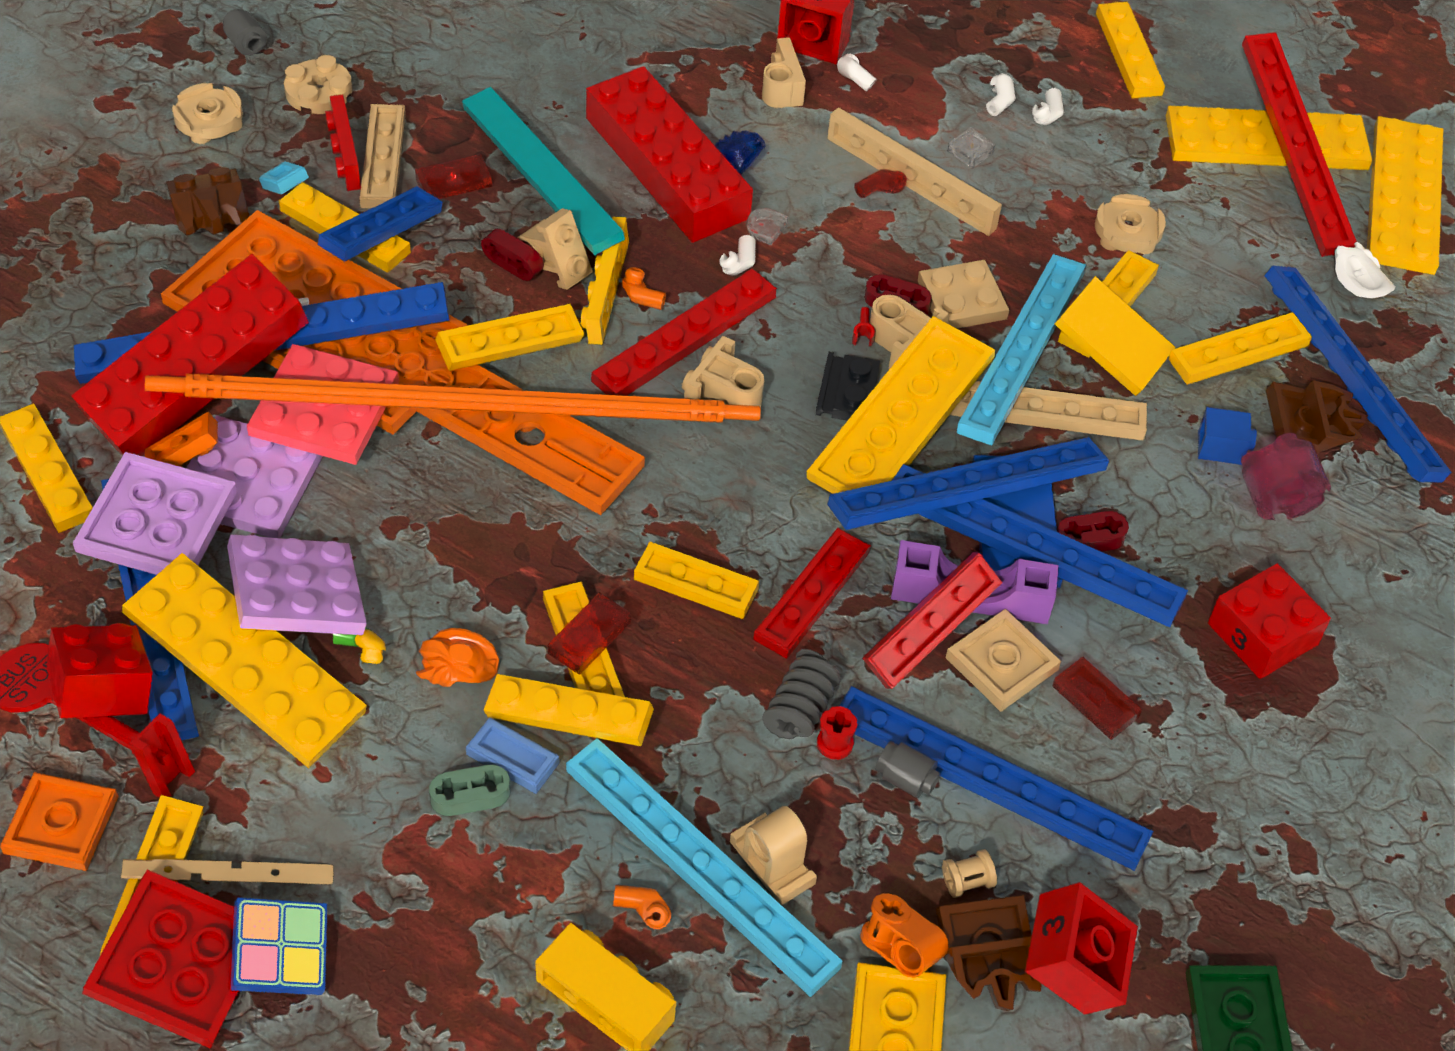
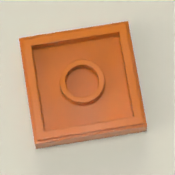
M34 772L0 845L3 854L87 871L119 797L117 790Z

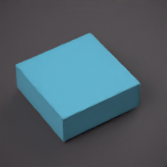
M284 161L261 175L259 180L263 189L282 195L309 177L305 167Z

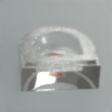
M769 208L756 209L748 217V233L756 240L771 246L787 227L788 216Z

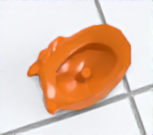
M448 628L440 630L429 640L422 641L419 653L423 657L422 664L424 669L416 671V674L433 685L439 684L440 686L451 687L455 682L482 683L490 681L498 673L500 659L494 645L482 635L467 629Z

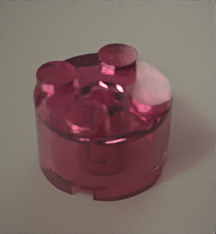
M1294 433L1280 435L1274 443L1258 451L1249 452L1241 458L1243 466L1242 476L1255 509L1263 519L1275 520L1273 514L1285 513L1287 519L1302 516L1323 503L1325 500L1323 493L1326 489L1330 492L1331 484L1314 445L1309 441L1298 439Z

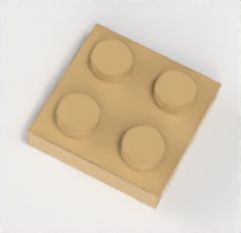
M985 260L919 271L917 280L919 285L927 288L932 296L930 304L932 314L937 306L941 307L949 313L947 324L958 329L1007 320L1009 308Z
M1006 609L948 648L946 653V659L1000 712L1057 672L1061 664V660Z

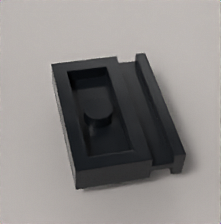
M828 352L815 415L821 416V413L832 414L834 419L848 421L875 388L880 361L846 354L844 358L836 357L834 352Z

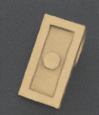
M790 37L778 38L776 52L771 54V63L764 69L762 100L765 104L774 108L803 106L806 84L804 74Z

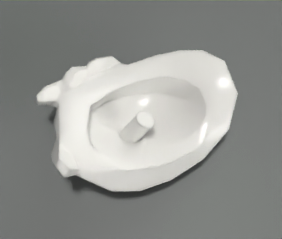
M1359 242L1354 243L1356 248L1337 247L1335 250V271L1338 280L1347 290L1356 296L1371 299L1384 297L1395 290V285L1380 270L1379 261L1376 257H1373L1370 250L1365 249Z

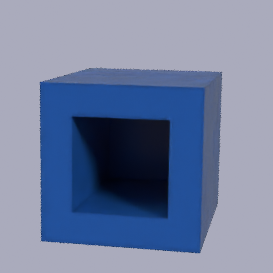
M1206 407L1198 429V459L1242 465L1247 451H1253L1256 444L1257 430L1251 429V413Z

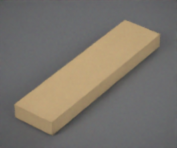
M371 104L360 192L361 208H373L397 196L405 124V105Z

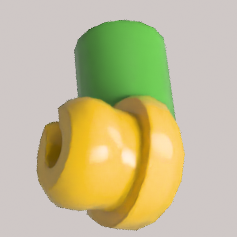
M365 627L363 635L333 634V644L362 648L360 657L362 662L380 664L382 662L383 650H386V645L371 629Z

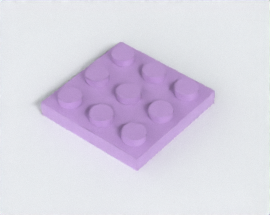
M216 415L218 443L207 454L197 455L192 458L186 469L236 482L237 493L220 524L270 538H281L323 456L248 436L247 423Z
M125 452L73 541L75 552L156 575L181 553L199 565L237 493L236 482Z
M230 535L227 549L240 628L349 635L364 634L367 622L349 543L299 540L296 538H270L256 535Z

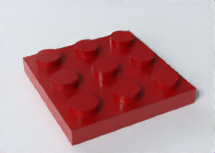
M147 869L88 977L82 994L211 1049L239 991L230 990L234 907Z

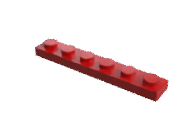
M750 269L592 371L591 382L606 395H629L775 299L777 288L754 269Z

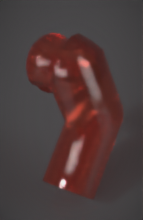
M880 169L856 182L854 188L860 198H865L875 191L895 194L903 190L906 186L907 178L901 171Z

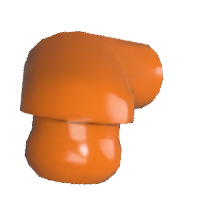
M635 267L628 268L625 272V278L622 279V286L630 300L636 304L662 310L666 301V293L647 288L643 282L645 275L643 270Z
M615 885L613 907L635 909L645 924L653 929H662L670 922L671 910L656 889Z

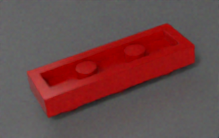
M343 94L330 96L331 110L325 111L328 131H335V133L330 134L333 155L340 154V157H335L338 178H345L347 191L361 190L359 166Z

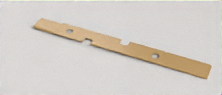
M123 859L121 878L142 879L148 869L171 880H191V873L201 874V881L332 884L333 865L242 862L241 868H231L232 861ZM166 866H170L172 868V871L170 873H166L164 871V868ZM277 869L279 875L273 876L271 871Z

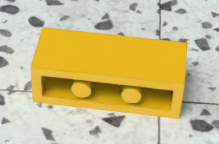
M570 923L535 961L537 982L627 1051H649L675 1021L676 1001L671 992L664 985L658 982L651 983L641 976L637 967L628 958L621 955L616 957L605 949L600 938L590 930L585 929L582 931Z

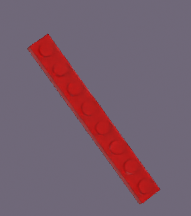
M1277 33L1245 36L1242 47L1321 257L1335 255V250L1338 246L1356 248L1354 245L1357 242Z

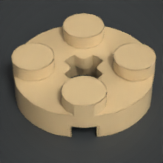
M322 55L317 59L290 65L285 70V96L289 104L297 110L301 111L302 106L310 108L312 114H325V111L331 110L330 96L343 94L346 104V97L352 94L350 73L344 66L336 63V59L333 56ZM316 85H323L324 87L318 88Z
M202 83L186 88L177 96L178 102L175 106L173 104L172 107L175 125L182 133L191 136V140L197 144H205L211 139L223 137L231 132H237L242 128L243 110L241 99L233 89L224 85V90L213 89V83ZM207 109H208V111H210L209 113H203V112H202L203 110H207Z
M1132 194L1116 195L1111 198V202L1105 205L1103 202L1099 206L1095 219V230L1101 238V245L1107 250H1120L1123 252L1130 250L1134 253L1150 254L1163 236L1166 225L1163 212L1159 208L1156 212L1149 206L1150 201L1144 197ZM1131 221L1133 226L1127 225L1125 222Z

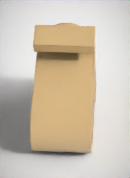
M562 208L517 237V239L528 244L540 254L544 263L543 270L558 273L559 280L556 282L559 288L568 290L593 272L571 210Z
M882 295L876 298L873 302L870 324L875 329L874 341L891 352L889 369L931 319L896 295ZM937 306L933 310V316L948 323L949 313Z
M722 336L714 347L710 346L706 349L701 363L695 371L690 370L686 374L682 383V390L685 391L684 399L723 400L724 404L760 406L761 408L764 375L756 367L735 358V341Z
M782 806L769 815L765 812L731 833L730 843L781 905H784L816 884L817 875L813 870L808 871L803 864L807 845L805 828L798 816L789 807Z

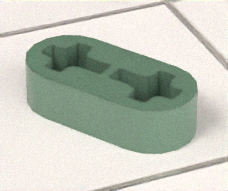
M483 765L439 774L429 785L431 806L438 814L444 816L460 815L502 806L510 796V777L506 770L497 765ZM494 781L497 791L488 792L485 782ZM452 788L454 798L446 800L444 789Z

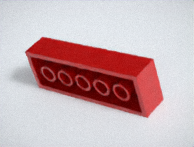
M644 66L586 88V119L692 243L751 218L753 188Z
M252 253L77 390L71 397L88 420L122 456L125 452L143 456L145 455L146 448L171 434L214 399L185 397V393L145 391L146 375L186 377L187 373L243 376L309 322L300 301Z

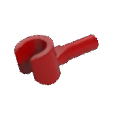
M868 307L861 308L860 323L853 330V345H856L857 337L865 336L869 339V347L873 345L875 329L869 323L870 310Z

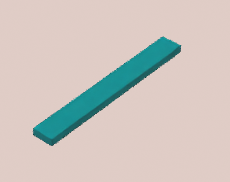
M491 86L462 100L464 110L553 210L555 212L562 208L571 210L582 242L594 255L625 240L621 227Z

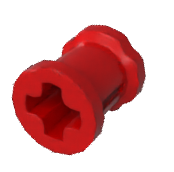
M834 706L824 711L820 718L821 731L817 737V748L826 758L840 760L846 758L853 749V735L857 730V718L849 709L842 706Z

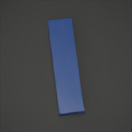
M416 186L319 234L318 245L345 262L437 215L442 211L443 202Z

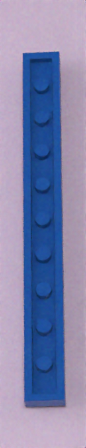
M439 282L304 305L302 308L309 323L275 350L291 348L292 344L304 346L449 321L444 284ZM151 332L74 345L75 377L79 384L88 383Z

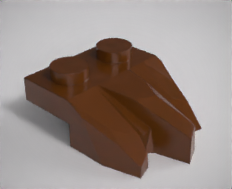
M219 167L209 171V174L198 176L182 174L176 176L174 180L166 182L178 229L186 236L195 233L197 229L201 228L214 235L224 231V224L232 223L239 225L249 217L242 184L236 168Z
M1312 380L1305 389L1278 382H1272L1266 389L1278 447L1307 454H1316L1362 437L1358 430L1366 424L1368 415L1348 406L1353 399V393L1333 384Z
M1024 895L944 905L936 909L938 926L944 931L949 944L945 959L957 981L973 999L979 997L984 986L987 985L995 1008L1011 1011L1014 1010L1015 985L1017 983H1021L1027 991L1041 992L1042 984L1025 972L1032 934Z

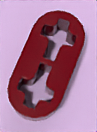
M494 229L481 240V248L489 260L524 281H530L544 268L543 260L534 248L502 229Z
M882 274L874 275L868 279L864 299L870 307H873V302L882 295H896L927 315L929 313L932 296L927 288Z
M1104 511L1064 518L1060 522L1057 532L1103 552L1115 550L1124 544L1129 525L1121 514L1113 511Z

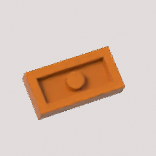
M206 412L146 448L145 457L182 467L185 462L195 456L207 454L218 443V422L209 412Z

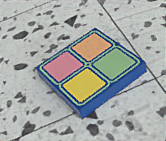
M237 897L234 903L230 990L322 995L325 991L327 903Z

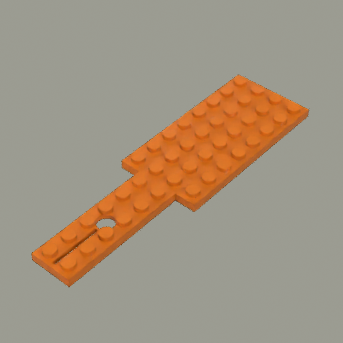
M256 210L161 293L164 305L178 312L252 253L297 299L308 297L309 305L402 288L350 260L342 261L320 247L316 241ZM449 315V321L303 346L397 371L399 376L398 384L523 390L479 365L448 370L435 341L436 336L440 331L468 326V324ZM290 348L274 350L263 361L279 369ZM386 406L377 424L378 427L394 435L418 412L599 515L604 513L645 466V457L570 415ZM535 428L541 430L545 436L540 443L532 446L523 445L515 438L519 430L529 432Z

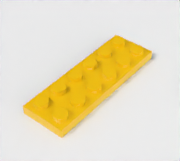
M1168 106L1165 116L1173 161L1287 166L1266 110ZM1307 112L1328 168L1369 170L1373 160L1362 115Z
M1380 116L1376 120L1374 125L1367 249L1372 252L1373 257H1376L1381 265L1435 275L1438 269L1443 128Z
M933 316L809 467L807 479L832 494L892 481L903 464L909 466L989 366L995 357V349Z
M183 553L122 605V613L308 769L366 712L367 705L278 631L240 628L235 596Z

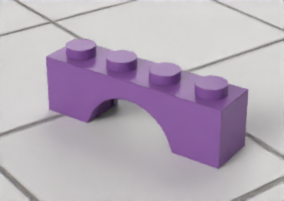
M901 540L895 566L891 599L919 604L958 566L945 557L940 546ZM1018 559L1011 566L994 571L1002 581V584L973 611V613L996 616L1006 609L1017 620L1048 624L1056 598L1058 565Z

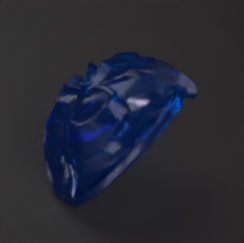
M743 130L740 133L733 131L730 137L725 134L723 140L719 139L715 146L742 175L756 161L766 144L758 133Z

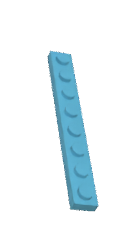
M1055 254L1052 255L959 420L957 434L991 446L993 445L1056 328L1055 322L1064 313L1082 280L1086 264Z
M598 738L566 763V772L807 995L812 997L841 969L843 961Z

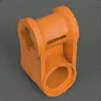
M882 893L873 899L871 904L872 916L870 921L862 926L860 938L869 949L877 952L894 965L901 974L912 978L918 977L948 953L949 944L944 931L916 912L902 898L893 894Z

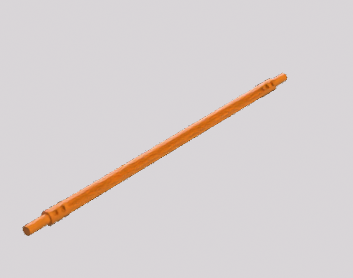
M187 373L186 377L145 376V391L185 393V397L716 423H722L724 419L759 421L761 414L760 406L724 404L723 400Z

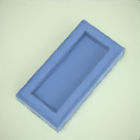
M489 717L466 746V755L483 765L502 767L507 771L510 780L537 794L559 765V755Z

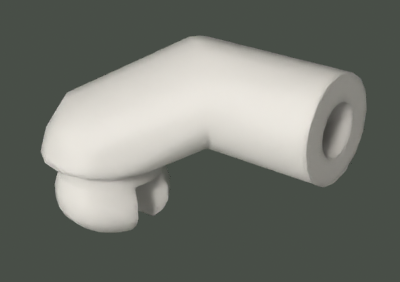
M846 54L838 60L837 69L839 73L853 80L866 92L876 82L877 79L859 64V60L854 54Z
M1003 73L994 76L990 81V85H995L992 91L997 93L986 104V109L992 116H998L1016 98L1013 79Z
M1057 88L1047 90L1045 93L1046 103L1041 102V108H1038L1036 104L1032 109L1034 121L1039 125H1049L1064 114L1062 94Z
M744 235L739 238L737 254L729 251V257L725 253L721 256L720 265L724 273L736 276L754 266L756 240L753 236Z

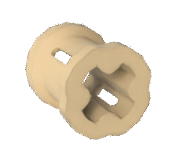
M986 849L978 850L976 856L956 862L952 859L943 860L942 872L944 881L953 898L961 897L963 891L983 885L987 888H992L997 885L995 866Z

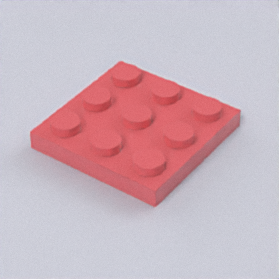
M292 344L274 378L384 384L399 383L397 371ZM261 400L247 424L248 436L357 465L386 406Z

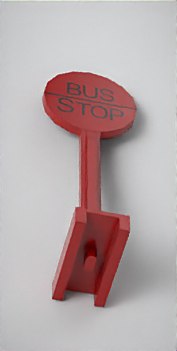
M27 643L13 648L0 656L1 710L19 713L41 708L48 703L56 705L47 673L48 644ZM161 713L140 733L112 716L77 717L79 720L130 749L136 757L153 794L159 798L161 795L172 796L167 785L180 772L189 778L195 773L173 720Z

